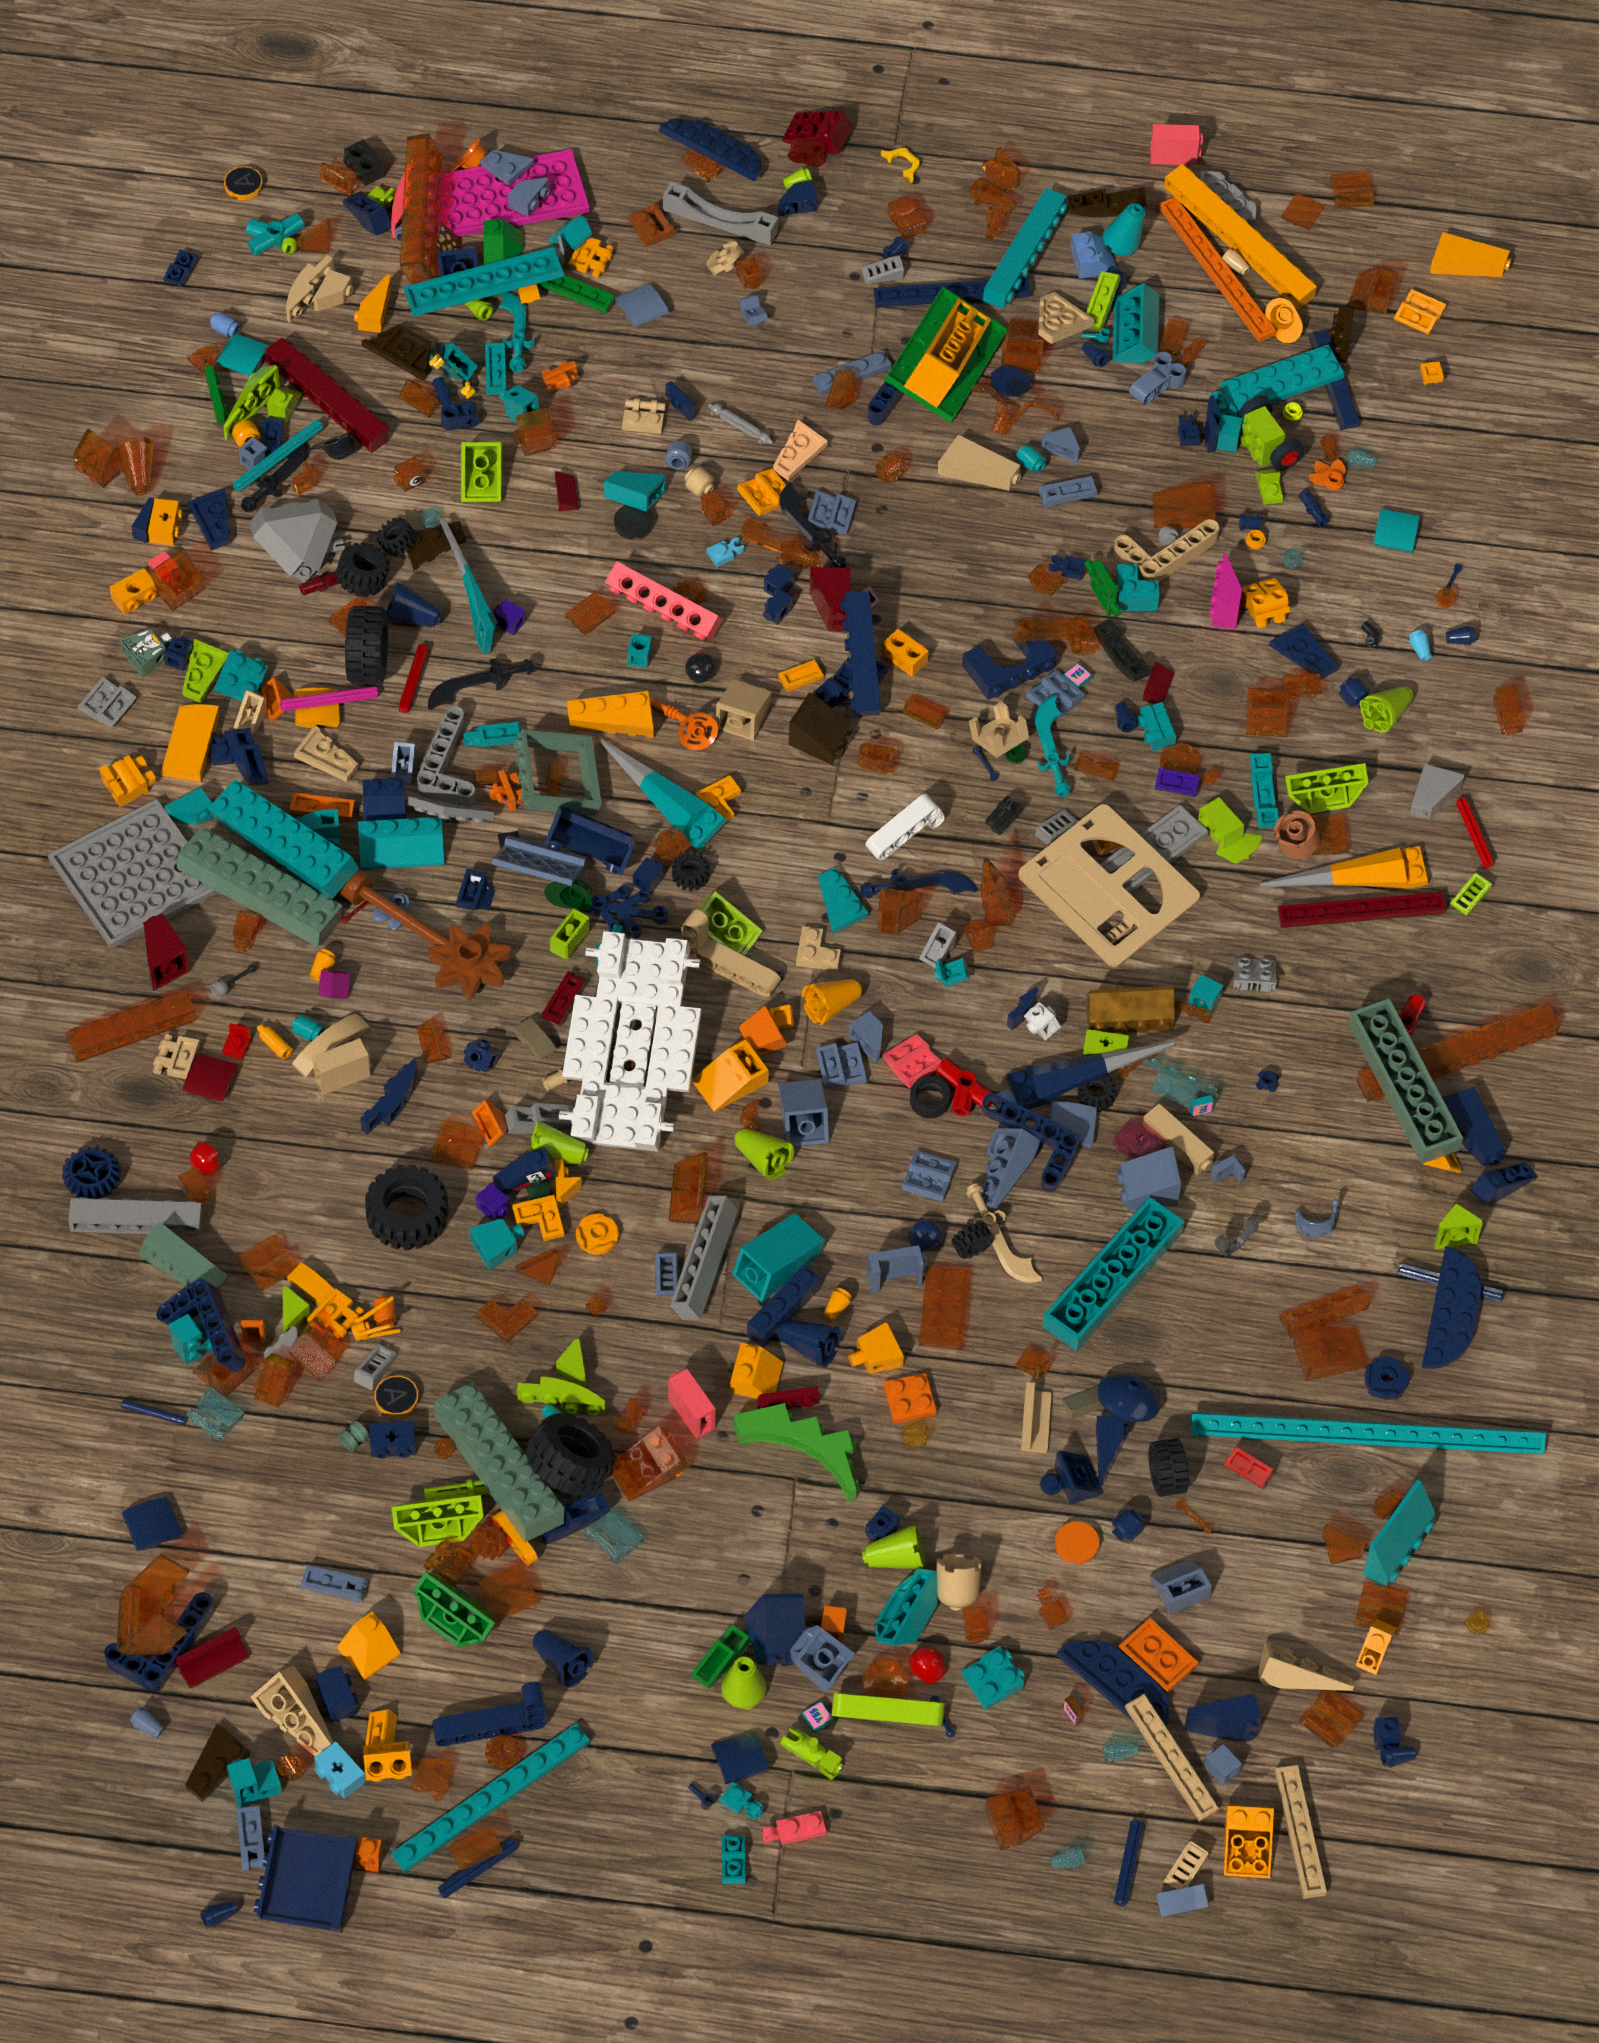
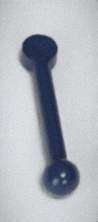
M1460 564L1454 566V572L1446 588L1441 592L1445 597L1449 595V589L1457 573L1462 570Z
M974 747L972 752L979 757L989 772L990 780L996 781L998 774L992 771L981 755L980 748Z
M932 1696L930 1701L939 1702V1697ZM944 1716L943 1724L946 1729V1736L952 1738L955 1732L953 1729H950Z

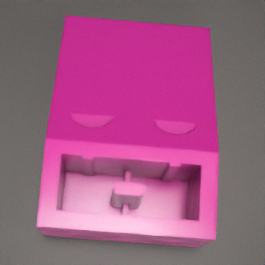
M1223 553L1222 561H1218L1209 617H1213L1212 626L1236 629L1242 588L1225 553Z

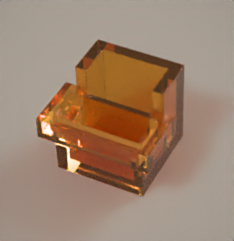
M547 408L517 415L516 424L518 429L514 430V441L516 445L521 444L525 457L555 449L557 434Z

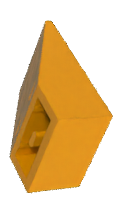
M745 1039L728 1048L691 1081L713 1112H716L768 1084L769 1070Z
M1226 1804L1224 1876L1270 1878L1274 1808L1272 1806Z

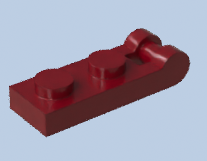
M567 971L542 1012V1018L561 1026L574 1005L575 995H580L582 990L585 989L588 979L584 977L579 978L575 976V973Z
M818 1386L761 1394L758 1397L757 1409L784 1403L787 1410L802 1406L805 1408L819 1404Z

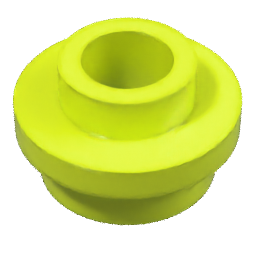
M1288 403L1283 409V416L1288 421H1298L1302 417L1303 411L1297 403Z

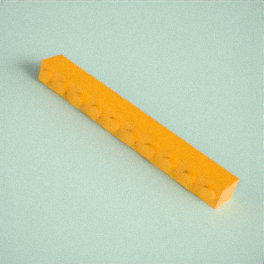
M1181 164L1165 176L1164 188L1227 246L1237 250L1248 265L1285 299L1289 300L1297 310L1315 297L1317 286L1314 281L1308 279L1297 266L1289 262L1284 254L1278 252L1271 242L1266 241L1258 230L1253 229L1245 218L1240 217L1234 211L1232 206L1227 205L1217 193L1209 189L1207 184L1197 178L1190 168H1186Z

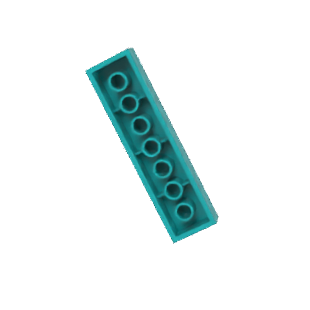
M236 779L230 783L208 808L217 823L331 900L359 869L349 854Z
M1149 1197L1046 1311L1042 1327L1075 1351H1078L1183 1232L1184 1220Z

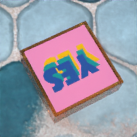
M1070 1695L1064 1699L1063 1710L1074 1725L1077 1726L1082 1723L1084 1712L1073 1696Z

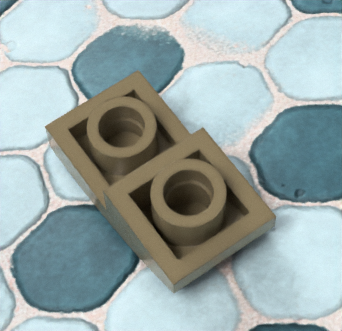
M531 1018L512 1028L522 1045L529 1047L537 1061L542 1060L557 1050L546 1033Z

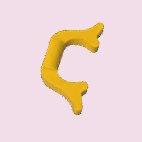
M906 148L881 151V156L886 158L888 163H891L897 156L905 157L912 164V167L904 170L903 176L907 177L910 183L914 182L913 176L919 169L918 158Z

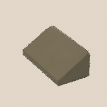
M1098 1387L1062 1400L1071 1420L1103 1408L1097 1396Z

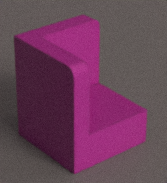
M321 970L318 994L328 998L347 999L350 973L338 970Z

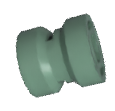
M354 1421L348 1431H342L338 1438L344 1447L352 1452L358 1447V1443L364 1442L369 1438V1434L361 1423Z

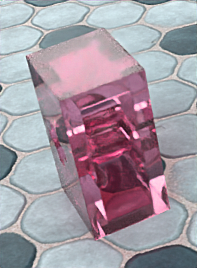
M1130 1119L1114 1135L1113 1146L1132 1160L1162 1150L1164 1143L1157 1135H1152L1141 1123H1136Z

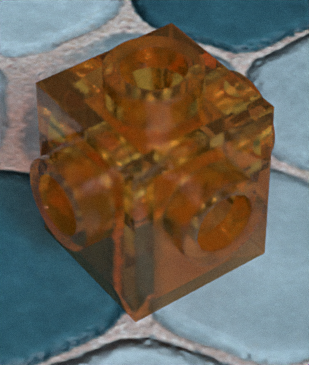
M676 828L662 831L658 834V838L653 841L656 854L665 860L674 861L676 856L679 858V854L690 847L682 830Z

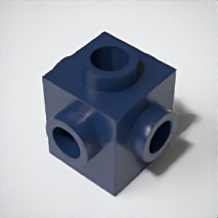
M478 1039L467 1044L464 1050L465 1058L463 1062L469 1064V1067L473 1070L487 1072L494 1068L500 1050L491 1046L489 1041Z

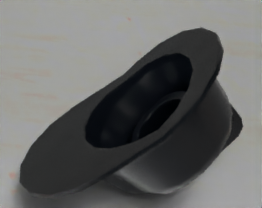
M354 430L317 443L310 447V449L322 448L331 458L337 460L344 459L355 452L354 443L350 435Z

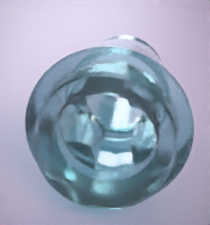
M1350 448L1346 463L1350 464V467L1374 469L1377 457H1373L1358 448Z
M1109 1741L1103 1745V1756L1106 1762H1119L1138 1756V1746L1136 1742Z
M1074 1845L1050 1857L1054 1870L1081 1868L1080 1865L1086 1864L1081 1846L1075 1847Z

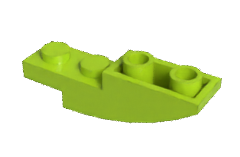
M542 1376L540 1384L518 1383V1401L524 1403L543 1402L551 1405L558 1403L561 1404V1411L568 1414L587 1413L591 1416L605 1415V1400L575 1383Z

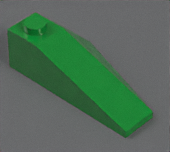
M483 220L484 265L521 255L523 251L522 231L504 220Z

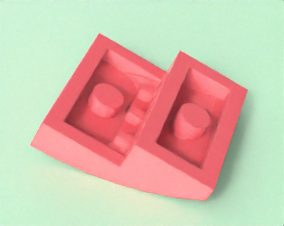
M918 1034L913 1035L883 1054L886 1063L909 1089L919 1078L934 1074L941 1062L930 1051L929 1044Z

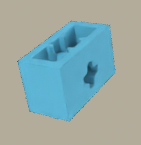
M336 1741L314 1758V1770L321 1779L326 1778L330 1789L336 1795L340 1794L344 1799L366 1783L365 1773Z

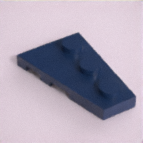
M225 488L188 501V507L210 550L228 545L229 533Z

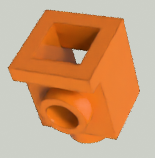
M366 1837L358 1838L355 1851V1869L379 1871L383 1852L382 1840Z

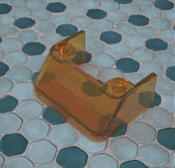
M160 1553L124 1588L119 1599L116 1646L118 1652L125 1656L163 1655L166 1652L168 1653L174 1644L187 1633V1629L164 1617V1608L175 1601L177 1595L175 1593L176 1585L189 1574L190 1569Z

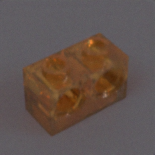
M1516 685L1497 687L1494 693L1493 705L1502 735L1521 733L1525 716Z

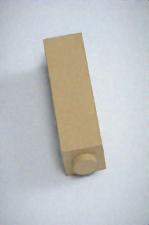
M1161 1104L1156 1105L1144 1115L1142 1127L1166 1148L1173 1147L1175 1156L1197 1176L1202 1171L1206 1172L1212 1167L1214 1152Z

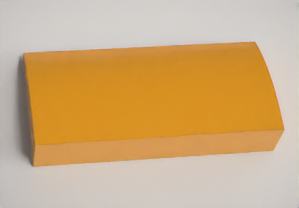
M193 704L179 707L161 769V776L201 782L213 741V732L216 731L220 717L219 706Z

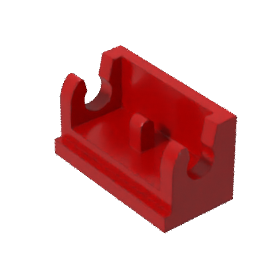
M1236 1446L1224 1463L1226 1468L1239 1474L1262 1490L1265 1489L1267 1481H1271L1274 1477L1271 1467Z

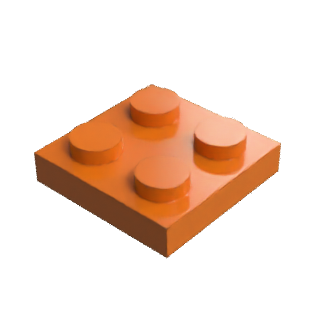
M926 1373L883 1382L893 1424L936 1416L937 1411Z

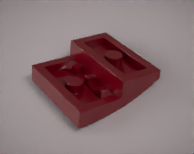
M198 1053L186 1077L182 1091L223 1102L230 1091L231 1082L238 1072L239 1064Z

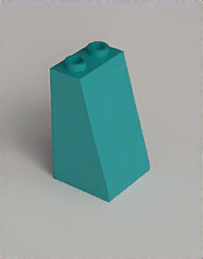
M794 1213L742 1246L732 1275L757 1299L764 1302L780 1289L803 1265L807 1266L821 1254L825 1240L805 1220Z

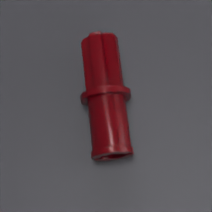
M336 573L323 577L317 576L314 580L300 583L299 589L301 594L306 596L316 591L323 592L325 588L338 585Z

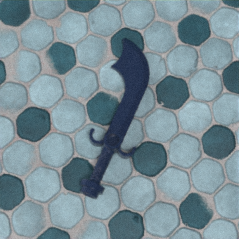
M894 869L890 877L892 882L872 886L870 882H865L864 885L860 886L862 897L867 899L872 898L874 893L893 890L896 893V897L901 901L907 900L908 894H903L905 890L932 885L944 886L953 895L963 891L974 893L978 891L975 884L969 878L951 871L906 878L904 875H898L899 869Z

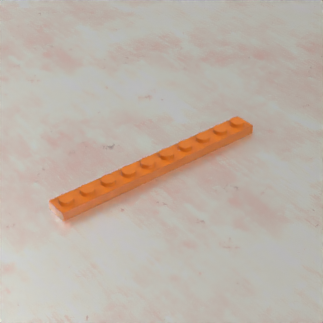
M1175 197L1159 203V210L1256 340L1260 343L1276 336L1275 328L1182 204Z

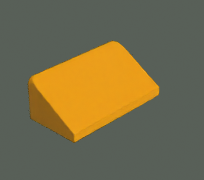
M389 1709L370 1712L365 1745L394 1743L397 1715Z

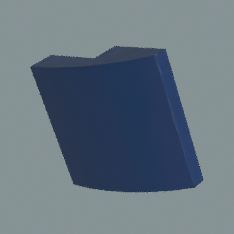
M1214 395L1210 396L1204 428V442L1207 453L1215 452L1219 428L1220 409Z
M167 1497L151 1500L122 1512L123 1519L137 1551L157 1548L160 1542L177 1540L182 1536L181 1529Z
M755 1732L711 1744L717 1766L720 1768L725 1784L769 1772V1766Z

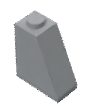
M1424 764L1410 814L1418 818L1430 820L1461 790L1464 774Z

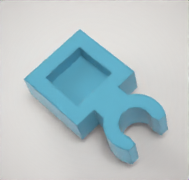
M737 537L733 538L729 544L722 541L707 548V554L715 566L719 567L734 560V554H742L745 546L736 547L739 544V538Z

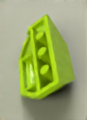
M1366 763L1285 776L1288 797L1309 814L1348 808L1369 784Z
M452 1495L415 1500L391 1506L394 1529L418 1547L462 1542L483 1518L481 1495Z

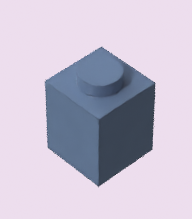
M1224 1744L1218 1749L1214 1747L1207 1753L1205 1768L1222 1786L1240 1773L1242 1763Z

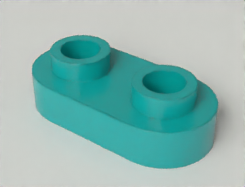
M1215 391L1209 395V398L1214 395L1216 402L1219 403V422L1221 414L1238 417L1236 408L1225 393Z

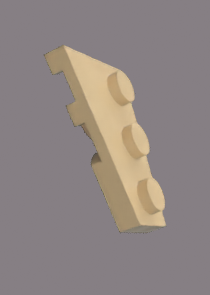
M316 725L294 752V758L345 782H348L358 769V763L343 749L335 746L333 740L328 736H324Z

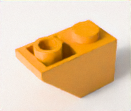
M1376 1619L1370 1627L1355 1666L1376 1675L1390 1647L1397 1627Z

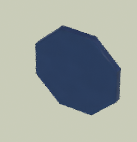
M1000 366L991 372V387L1002 396L1020 397L1030 390V376L1019 367Z

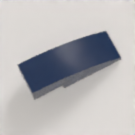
M251 729L231 730L226 735V740L233 760L244 780L249 786L268 784L269 780L259 744H254Z
M602 1491L562 1505L565 1508L564 1524L542 1535L546 1543L550 1544L587 1527L609 1513L611 1509Z

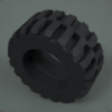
M353 606L349 609L345 639V667L347 680L352 684L379 685L385 680L388 657V616L386 609L383 607Z
M398 1165L397 1169H386L384 1175L380 1173L375 1177V1182L370 1183L369 1191L365 1196L367 1224L369 1229L372 1230L374 1237L380 1238L381 1243L384 1245L391 1244V1248L399 1249V1247H404V1250H411L410 1247L419 1249L425 1243L431 1244L434 1242V1236L439 1237L443 1233L442 1228L446 1227L447 1217L449 1216L448 1196L443 1182L438 1181L436 1174L433 1172L429 1174L428 1169L424 1167L417 1169L416 1165H409V1167ZM401 1197H415L427 1205L421 1214L412 1218L396 1217L387 1210L393 1201Z
M559 1413L544 1418L526 1448L528 1463L532 1465L533 1472L540 1476L539 1479L547 1482L551 1488H556L564 1494L570 1493L571 1496H587L597 1492L615 1464V1452L610 1440L606 1439V1435L602 1431L600 1432L594 1424L591 1425L587 1420L579 1419L576 1415Z

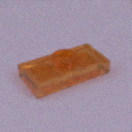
M1169 318L1159 346V352H1167L1170 355L1178 356L1188 323Z

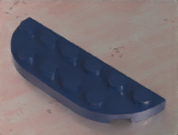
M670 119L659 127L660 133L754 182L758 179L762 164L760 157L753 148L721 132L719 129L705 124L702 120Z
M1445 1246L1423 1357L1422 1368L1426 1369L1448 1366L1464 1355L1472 1340L1480 1301L1481 1279L1477 1268L1466 1255L1448 1246Z
M1081 1640L1065 1645L1057 1651L1056 1656L1130 1720L1133 1721L1125 1709V1705L1145 1694L1165 1726H1168L1169 1702L1164 1690L1151 1676L1119 1649L1100 1640H1095V1642H1081Z

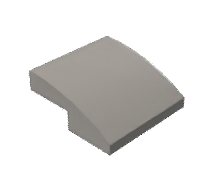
M102 677L78 705L77 709L100 723L113 727L137 697L121 685L116 687Z

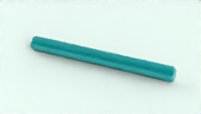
M318 420L313 421L234 481V489L239 492L244 490L323 429L322 423Z

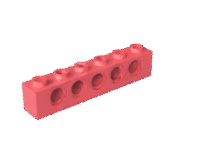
M617 561L605 581L610 586L609 590L613 593L620 595L622 592L627 595L626 599L634 604H637V602L644 604L642 608L651 613H654V611L661 613L660 618L669 623L671 620L678 623L677 627L686 632L688 629L694 631V636L703 641L705 638L712 641L723 621L721 617ZM633 580L632 587L626 589V583ZM649 589V590H650L649 596L646 597V598H643V597H642L643 592H644L645 590ZM666 598V599H667L666 605L663 606V607H660V606H659L660 601H661L662 599ZM683 607V614L681 616H677V610ZM701 617L700 623L693 625L694 619Z

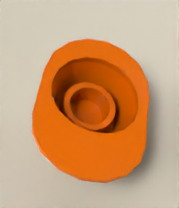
M480 136L474 140L466 153L452 166L450 172L459 166L465 169L481 166L480 160L488 155L489 152L481 145Z

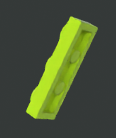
M1104 271L1100 273L1086 311L1087 315L1095 319L1094 326L1090 327L1092 329H1103L1121 279L1118 274Z

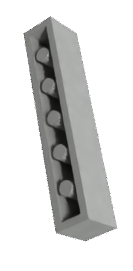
M727 1196L707 1197L670 1304L671 1308L682 1320H701L738 1209Z
M86 1197L71 1198L68 1222L70 1232L149 1234L161 1222L176 1235L201 1236L203 1212L201 1202L196 1201L175 1202L173 1200L153 1201L150 1199L139 1201L127 1198L110 1200L108 1198L88 1199Z

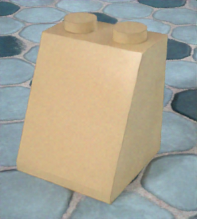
M733 679L716 705L718 730L754 741L771 705L772 691Z

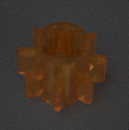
M292 1752L286 1753L278 1760L277 1772L282 1780L288 1777L290 1781H295L304 1774L305 1761L300 1754L294 1756Z

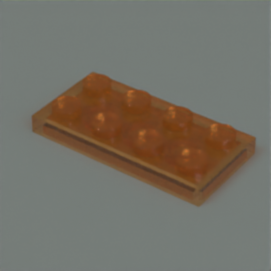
M927 1265L919 1346L962 1350L970 1277L969 1269Z

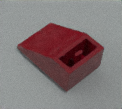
M844 110L795 113L782 138V142L822 155L839 154L853 126Z

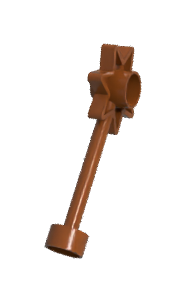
M360 868L338 892L340 896L354 905L360 904L365 899L435 945L428 949L429 960L441 966L435 976L436 987L443 988L459 984L465 997L471 1000L474 998L481 983L497 987L504 985L503 974L498 966L511 958V948L507 945L490 943L491 932L488 924H484L471 935H468L456 925L449 926L448 939L373 890L374 878Z

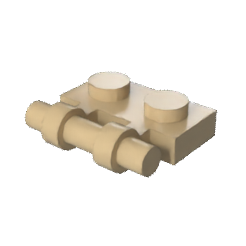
M634 398V400L626 399L625 407L633 408V410H624L622 430L654 434L662 433L664 414L657 413V410L665 411V403H659L658 400H652L651 402L640 401L639 398ZM639 408L650 409V412L639 411Z
M166 1034L160 1042L159 1054L154 1059L153 1073L159 1075L162 1069L166 1067L168 1068L167 1076L186 1079L195 1060L200 1042L198 1039L178 1036L177 1042H172L173 1037ZM168 1052H173L171 1059L166 1058Z

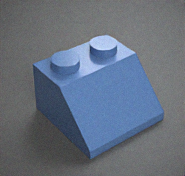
M1091 231L1072 234L1070 250L1079 279L1100 276L1101 271L1106 272L1112 265L1116 267L1111 249L1108 245L1107 247L1104 245L1102 237Z

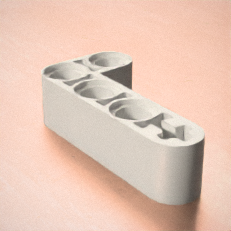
M923 794L874 833L866 841L865 846L879 861H882L926 825L931 829L940 826L945 816L928 794Z

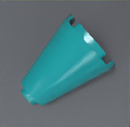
M1129 204L1105 228L1102 239L1106 247L1108 245L1112 248L1111 252L1120 256H1130L1132 253H1136L1140 246L1146 214L1144 208L1139 204Z

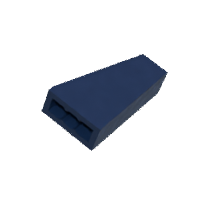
M1475 1088L1442 1097L1463 1137L1462 1144L1483 1167L1496 1165L1503 1161L1505 1148Z

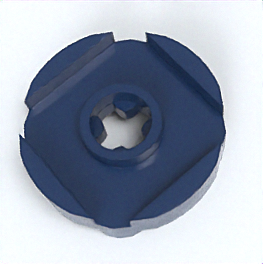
M1392 1357L1377 1358L1375 1362L1367 1366L1364 1382L1368 1393L1371 1396L1384 1400L1399 1399L1407 1389L1409 1382V1373L1406 1367L1404 1369L1400 1364L1401 1362ZM1387 1374L1393 1380L1385 1382L1381 1378H1384V1375Z

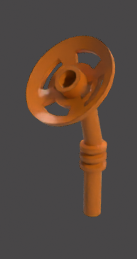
M649 697L651 707L663 712L665 716L681 722L678 728V738L684 747L690 750H702L709 747L715 741L718 735V725L711 715L697 712L686 716L680 712V709H676L672 705H665ZM687 725V732L683 734V728ZM707 726H712L711 734L706 738L704 735L707 732ZM688 739L692 741H700L701 743H690L688 742Z

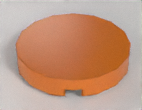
M1073 1521L1066 1523L1058 1530L1055 1536V1549L1064 1561L1075 1563L1076 1565L1085 1564L1096 1556L1099 1549V1537L1096 1530L1089 1524Z

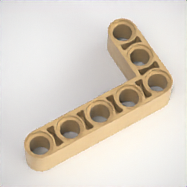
M1205 520L1152 557L1129 536L1120 535L1115 539L1113 555L1121 564H1137L1138 580H1155L1159 583L1213 546L1218 539L1219 524L1215 520Z
M693 910L681 927V940H687L690 946L689 958L700 959V965L763 997H769L779 984L780 976L773 970L708 938V917L700 910Z

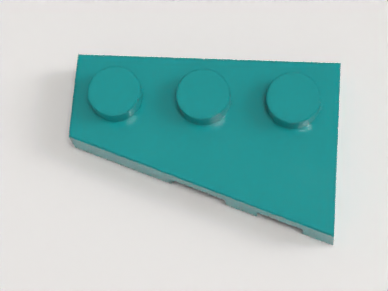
M836 867L818 875V883L825 903L832 935L868 917V911Z

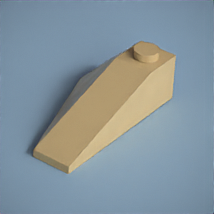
M1267 1640L1265 1641L1258 1669L1259 1681L1263 1685L1270 1688L1275 1686L1284 1689L1353 1691L1354 1684L1351 1677L1327 1666L1321 1669L1312 1659L1308 1657L1300 1659L1293 1655V1650Z

